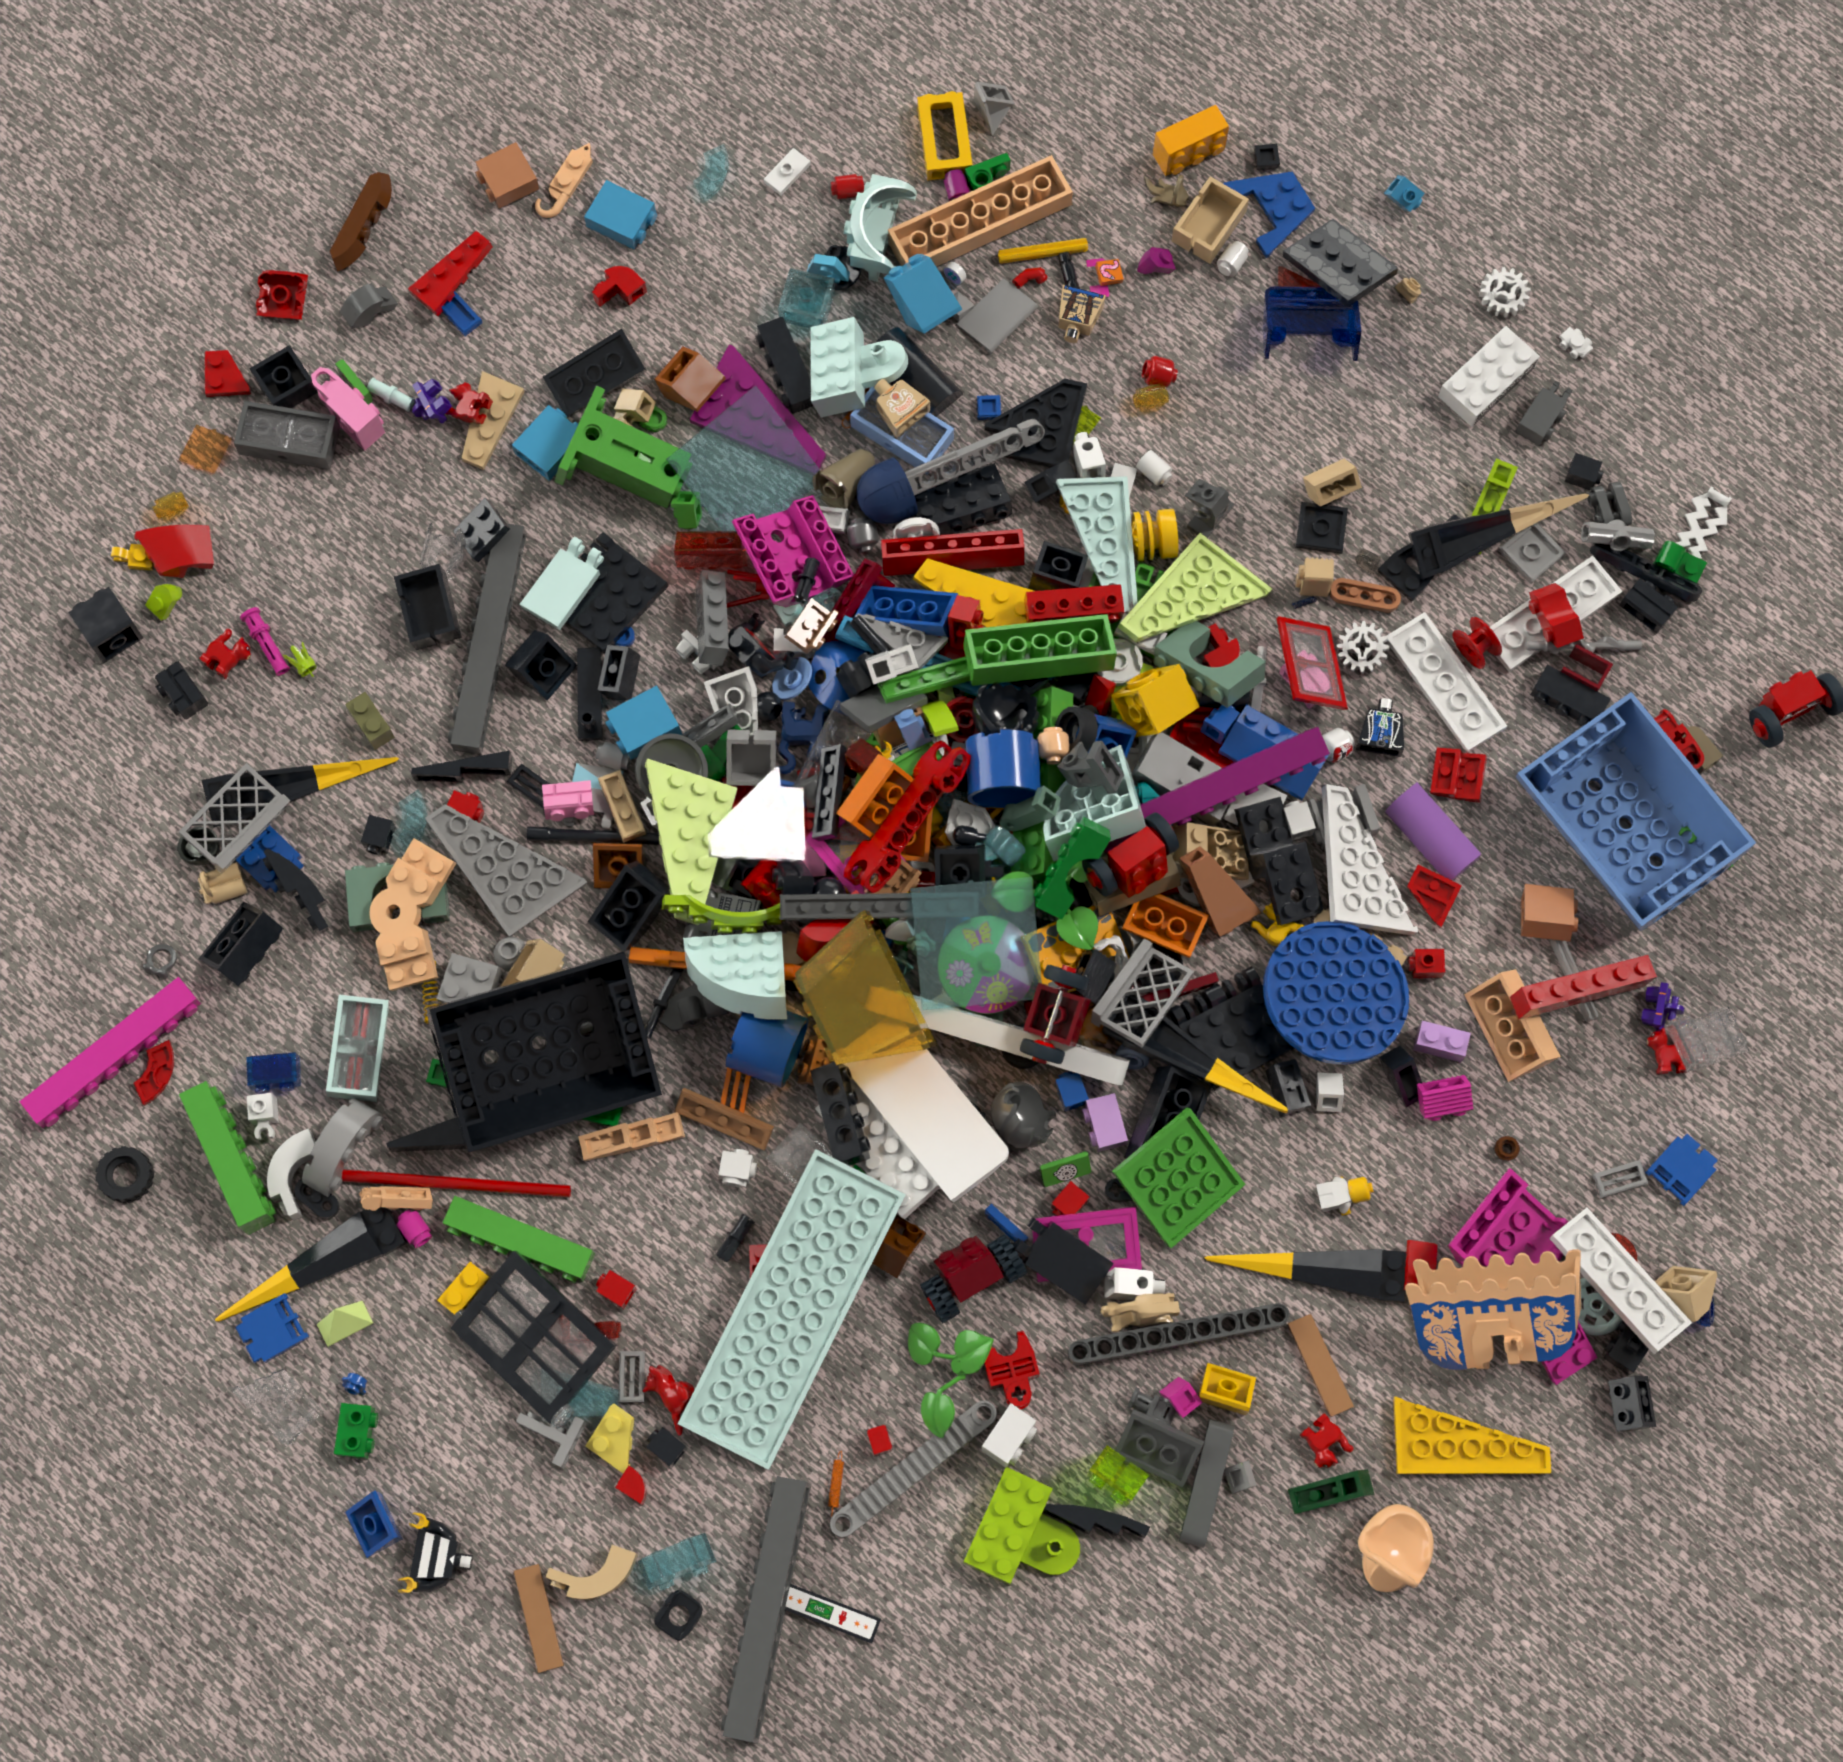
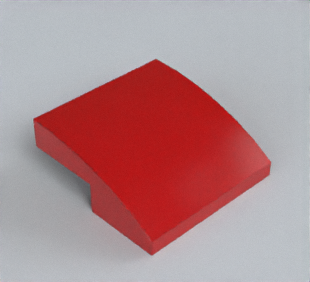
M1437 747L1430 793L1441 797L1481 803L1487 762L1486 754L1462 753L1461 749Z

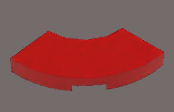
M170 1040L146 1050L148 1057L147 1068L143 1075L133 1083L144 1106L155 1100L164 1091L171 1079L174 1068V1052Z

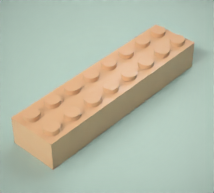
M1051 155L888 229V243L901 266L908 263L910 257L916 254H923L930 257L937 267L1071 206L1073 191Z

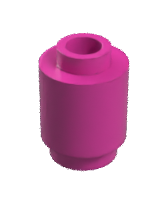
M407 1210L398 1217L397 1227L410 1245L413 1244L415 1248H419L432 1238L430 1228L418 1211L412 1212Z

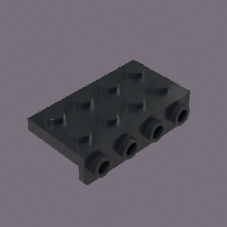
M995 463L971 470L957 478L914 495L918 509L915 517L926 518L935 522L939 527L940 535L958 534L962 531L980 527L996 520H1002L1012 515L1011 499Z

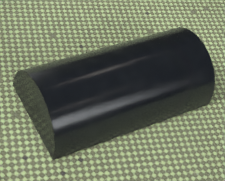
M895 327L887 331L876 341L892 340L903 346L908 356L907 368L898 379L889 384L893 386L899 380L909 384L930 401L929 413L935 417L963 395V392L901 328Z

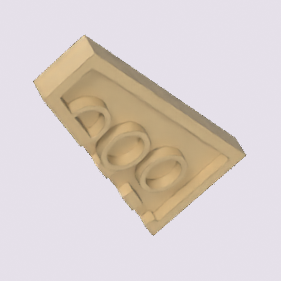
M482 371L477 392L487 393L493 400L490 410L480 408L479 415L486 414L487 416L483 424L470 423L462 461L484 470L525 391L524 388Z

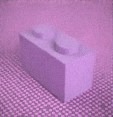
M1422 1021L1418 1026L1413 1050L1462 1062L1466 1056L1471 1033Z
M1115 1093L1086 1100L1082 1113L1085 1123L1090 1122L1092 1132H1088L1091 1146H1096L1097 1151L1101 1152L1127 1145L1128 1139Z

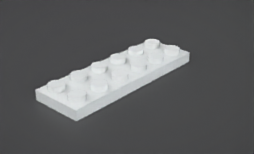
M1591 556L1554 582L1565 589L1568 601L1574 612L1579 616L1580 623L1622 593V590L1594 556ZM1531 599L1490 626L1502 646V654L1496 657L1508 672H1511L1541 651L1526 650V641H1544L1545 639L1543 629L1536 614H1532L1530 611L1529 601Z
M1425 612L1387 635V643L1466 753L1507 728L1504 720Z
M1588 1208L1584 1209L1549 1238L1565 1257L1569 1250L1578 1249L1581 1251L1580 1273L1654 1355L1692 1323Z

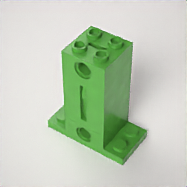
M596 386L558 467L554 482L563 486L566 479L571 480L577 467L657 505L668 508L674 495L678 496L692 465L689 462L691 454L602 413L606 399L603 398L605 389Z

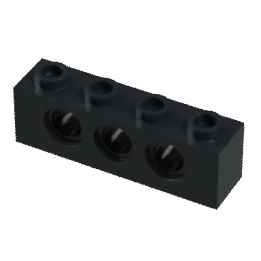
M835 1061L810 1070L833 1158L848 1166L870 1159L869 1150H871L868 1138L864 1136L862 1129L865 1126L864 1119L857 1110L858 1097L855 1090L851 1087L850 1080H852V1074L849 1067L839 1061ZM839 1085L840 1090L838 1094L833 1096V1089ZM845 1108V1116L839 1119L840 1111ZM852 1132L851 1140L845 1142L846 1134Z

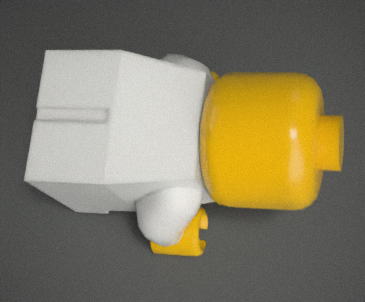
M1342 1176L1334 1177L1333 1182L1316 1185L1322 1211L1327 1212L1339 1209L1342 1216L1351 1214L1350 1206L1352 1202L1361 1203L1369 1201L1371 1198L1370 1193L1374 1192L1372 1182L1368 1183L1366 1177L1350 1179L1348 1182Z

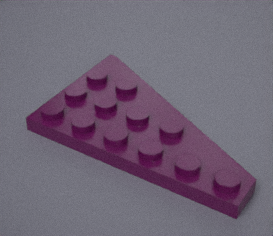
M729 344L716 368L726 379L700 410L693 412L690 423L814 476L826 459L825 452L736 348Z

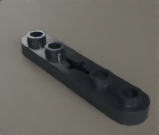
M1595 543L1590 548V552L1596 560L1607 562L1619 571L1628 572L1642 580L1650 581L1661 591L1670 592L1684 602H1695L1702 593V588L1697 583L1626 549L1614 551L1610 545Z

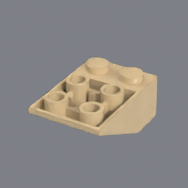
M1188 822L1173 828L1179 842V848L1173 852L1174 856L1172 857L1175 862L1179 861L1182 867L1183 875H1180L1181 878L1188 879L1179 858L1201 846L1233 880L1249 879V864L1240 831Z

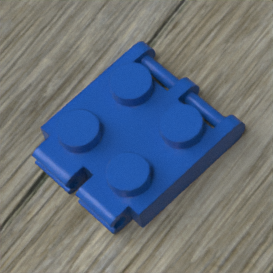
M269 825L236 861L266 891L271 888L276 893L279 889L274 880L278 877L274 870L269 872L262 860L266 857L264 850L270 849L280 854L299 869H302L304 865L299 861L302 858L301 855Z
M1686 1134L1682 1139L1677 1136L1645 1172L1648 1176L1652 1175L1663 1185L1665 1191L1669 1190L1681 1200L1680 1204L1683 1206L1688 1203L1717 1170L1713 1165L1718 1161L1705 1148L1698 1154L1696 1150L1700 1144L1689 1134Z
M286 1293L241 1318L243 1323L235 1327L243 1343H247L250 1340L253 1341L246 1346V1349L255 1363L260 1360L267 1363L309 1338L308 1333H304L297 1320L299 1318L298 1314L294 1313L287 1301L289 1297ZM281 1303H283V1305L285 1306V1308H286V1310H287L289 1316H287V1314H286L285 1310L283 1309ZM292 1322L294 1323V1325H295V1327H296L298 1333L300 1334V1336L297 1335V1332L295 1331V1329L293 1328V1326H292V1324H291Z

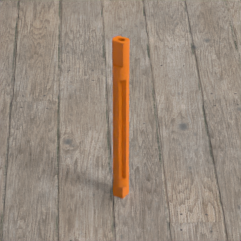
M640 947L630 948L629 963L687 969L685 952ZM784 963L785 980H810V967Z

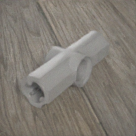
M1613 520L1608 524L1584 522L1581 528L1582 542L1610 545L1614 551H1623L1628 547L1651 549L1654 544L1655 533L1653 529L1626 526L1622 520Z

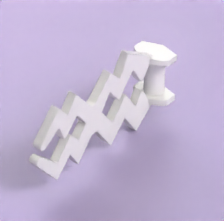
M1712 486L1706 494L1692 498L1691 500L1697 512L1685 514L1691 530L1677 533L1680 542L1676 543L1682 547L1691 546L1689 540L1695 539L1698 546L1690 547L1688 550L1693 556L1701 559L1700 552L1708 551L1703 537L1717 534L1716 526L1727 525V505L1732 498L1719 493ZM1709 497L1723 505V507L1714 508L1719 518L1705 521L1708 529H1700L1697 520L1709 517L1704 508L1711 507L1708 500Z

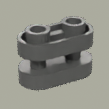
M1620 481L1609 483L1608 491L1606 492L1601 485L1590 489L1587 500L1589 506L1594 507L1596 513L1594 515L1595 523L1608 524L1613 520H1622L1626 526L1632 524V513ZM1608 500H1611L1614 509L1613 513L1611 511Z

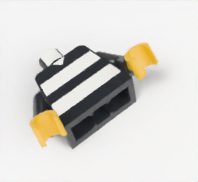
M414 1512L413 1514L419 1517V1522L416 1525L409 1523L411 1527L418 1529L410 1577H403L398 1580L407 1583V1588L400 1589L398 1592L431 1593L446 1586L449 1580L455 1579L456 1569L470 1571L473 1555L460 1553L461 1543L456 1541V1534L444 1523L426 1518L422 1513Z

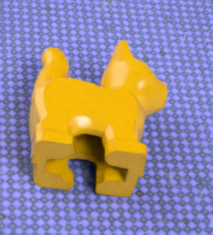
M1272 903L1268 906L1266 905L1263 913L1269 919L1275 921L1268 929L1258 921L1251 923L1252 928L1256 929L1269 944L1276 947L1288 934H1292L1304 926L1294 921L1277 925Z

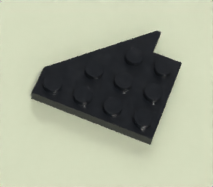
M1063 379L985 423L984 430L999 433L1008 428H1017V424L1035 419L1045 430L1043 438L1028 447L1023 446L1020 450L1004 457L1046 467H1053L1066 460L1069 461L1088 383ZM1038 427L1030 428L1028 436L1036 434ZM1010 436L1007 439V445H1012L1016 441L1017 436Z

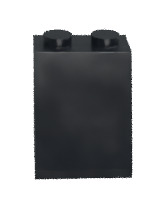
M110 587L98 590L94 593L93 597L85 602L76 604L68 612L103 664L144 638Z

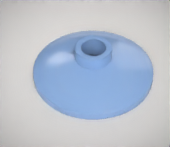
M795 657L799 658L793 670L783 667L782 670L777 671L772 689L773 693H776L781 700H789L798 696L808 685L812 675V666L807 659Z

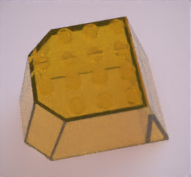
M867 910L860 912L795 972L797 979L794 980V983L799 993H802L805 1002L802 1003L803 1008L808 1016H813L816 1025L813 1026L819 1039L825 1040L828 1046L824 1048L830 1062L835 1061L836 1065L926 1050L937 1046L881 930H874L870 923L873 920V916Z

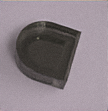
M1360 550L1355 557L1356 564L1372 575L1378 570L1381 557L1369 550Z

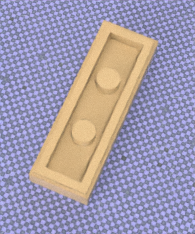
M621 770L599 777L598 782L623 843L645 835L646 830Z

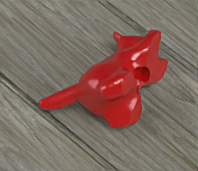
M658 1365L656 1368L650 1366L642 1392L654 1391L659 1394L665 1407L671 1412L676 1434L681 1436L683 1426L678 1424L681 1418L680 1414L684 1412L695 1388L692 1384L685 1381L675 1382L672 1373L661 1365Z

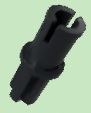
M807 558L805 560L802 573L797 577L798 584L794 593L796 602L805 603L811 587L816 583L815 576L820 562L815 558Z
M741 1214L740 1219L731 1232L728 1231L726 1233L728 1236L717 1251L716 1256L720 1260L728 1262L739 1245L744 1244L743 1239L755 1222L752 1219L749 1220L748 1216Z

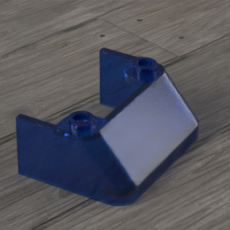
M1273 286L1266 289L1263 315L1264 359H1269L1270 345L1282 344L1286 340V334L1332 335V341L1340 347H1351L1353 361H1358L1362 332L1358 301L1346 307L1321 287Z

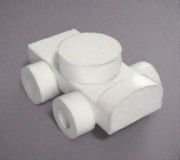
M1569 327L1559 337L1563 340L1559 345L1564 350L1568 347L1573 349L1570 355L1574 359H1577L1579 356L1583 359L1593 350L1591 346L1592 341L1589 338L1584 339L1582 332L1577 328L1573 330Z

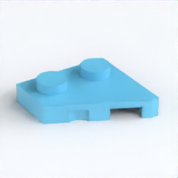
M820 254L814 255L806 273L807 275L825 277L827 280L839 283L840 280L848 281L850 276L849 270L837 257Z

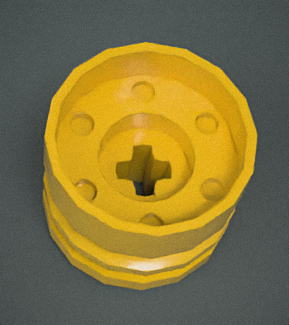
M1174 509L1157 510L1156 521H1152L1149 511H1144L1143 522L1139 512L1132 513L1133 551L1137 561H1144V550H1146L1148 560H1153L1155 549H1158L1161 559L1178 557V530Z

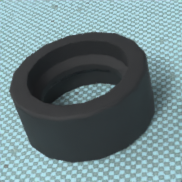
M1067 707L1060 713L1055 723V727L1062 728L1063 732H1066L1069 736V753L1081 741L1086 751L1091 749L1098 731L1097 719L1092 711L1080 707ZM1079 719V733L1076 740L1073 741V727Z

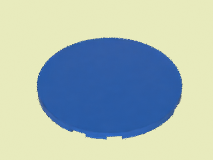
M1325 921L1303 926L1286 937L1278 945L1265 969L1263 994L1266 1009L1272 1023L1291 1046L1315 1060L1330 1064L1347 1065L1371 1059L1384 1051L1396 1039L1407 1018L1409 988L1399 961L1394 958L1388 950V946L1379 938L1360 930L1355 925Z

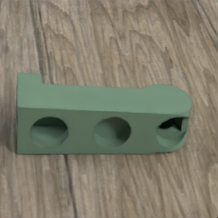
M1043 785L1037 788L1035 796L1017 804H1007L1004 808L1000 825L1006 830L1018 831L1056 816L1061 798Z

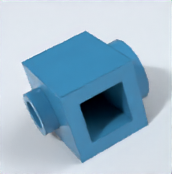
M1397 175L1384 192L1387 197L1408 212L1420 206L1422 203L1421 198L1425 194L1405 176Z

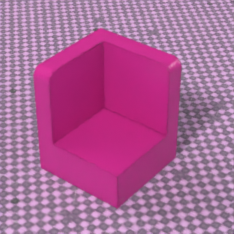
M1180 1377L1174 1379L1160 1391L1162 1397L1170 1401L1178 1415L1182 1418L1203 1403L1191 1384Z

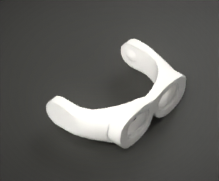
M1114 935L1111 938L1102 939L1094 945V949L1100 951L1107 945H1110L1116 951L1115 963H1117V966L1114 970L1116 978L1129 959L1125 953L1122 940L1119 936Z

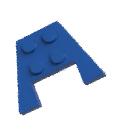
M1293 172L1223 183L1245 197L1253 194L1275 228L1256 238V243L1265 258H1268L1315 211L1313 203Z

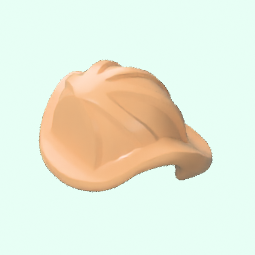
M1393 1504L1381 1509L1368 1521L1358 1539V1546L1363 1554L1362 1566L1366 1580L1373 1589L1381 1592L1397 1591L1406 1585L1412 1588L1418 1586L1430 1566L1434 1549L1431 1528L1420 1513L1408 1506Z

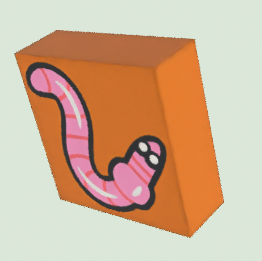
M1119 259L1096 262L1095 268L1100 286L1123 282L1124 278Z

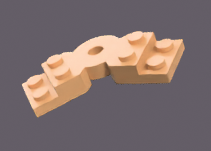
M413 838L402 859L398 858L386 877L388 889L377 894L370 906V920L374 928L380 932L376 940V947L380 965L384 966L390 991L438 978L428 931L418 926L421 919V907L424 908L433 904L455 867L456 862ZM399 907L400 915L393 919L392 913L394 909Z

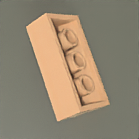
M1516 969L1501 972L1464 994L1508 1082L1535 1071L1561 1057L1539 1014L1518 1019L1510 996L1521 987H1524V984Z

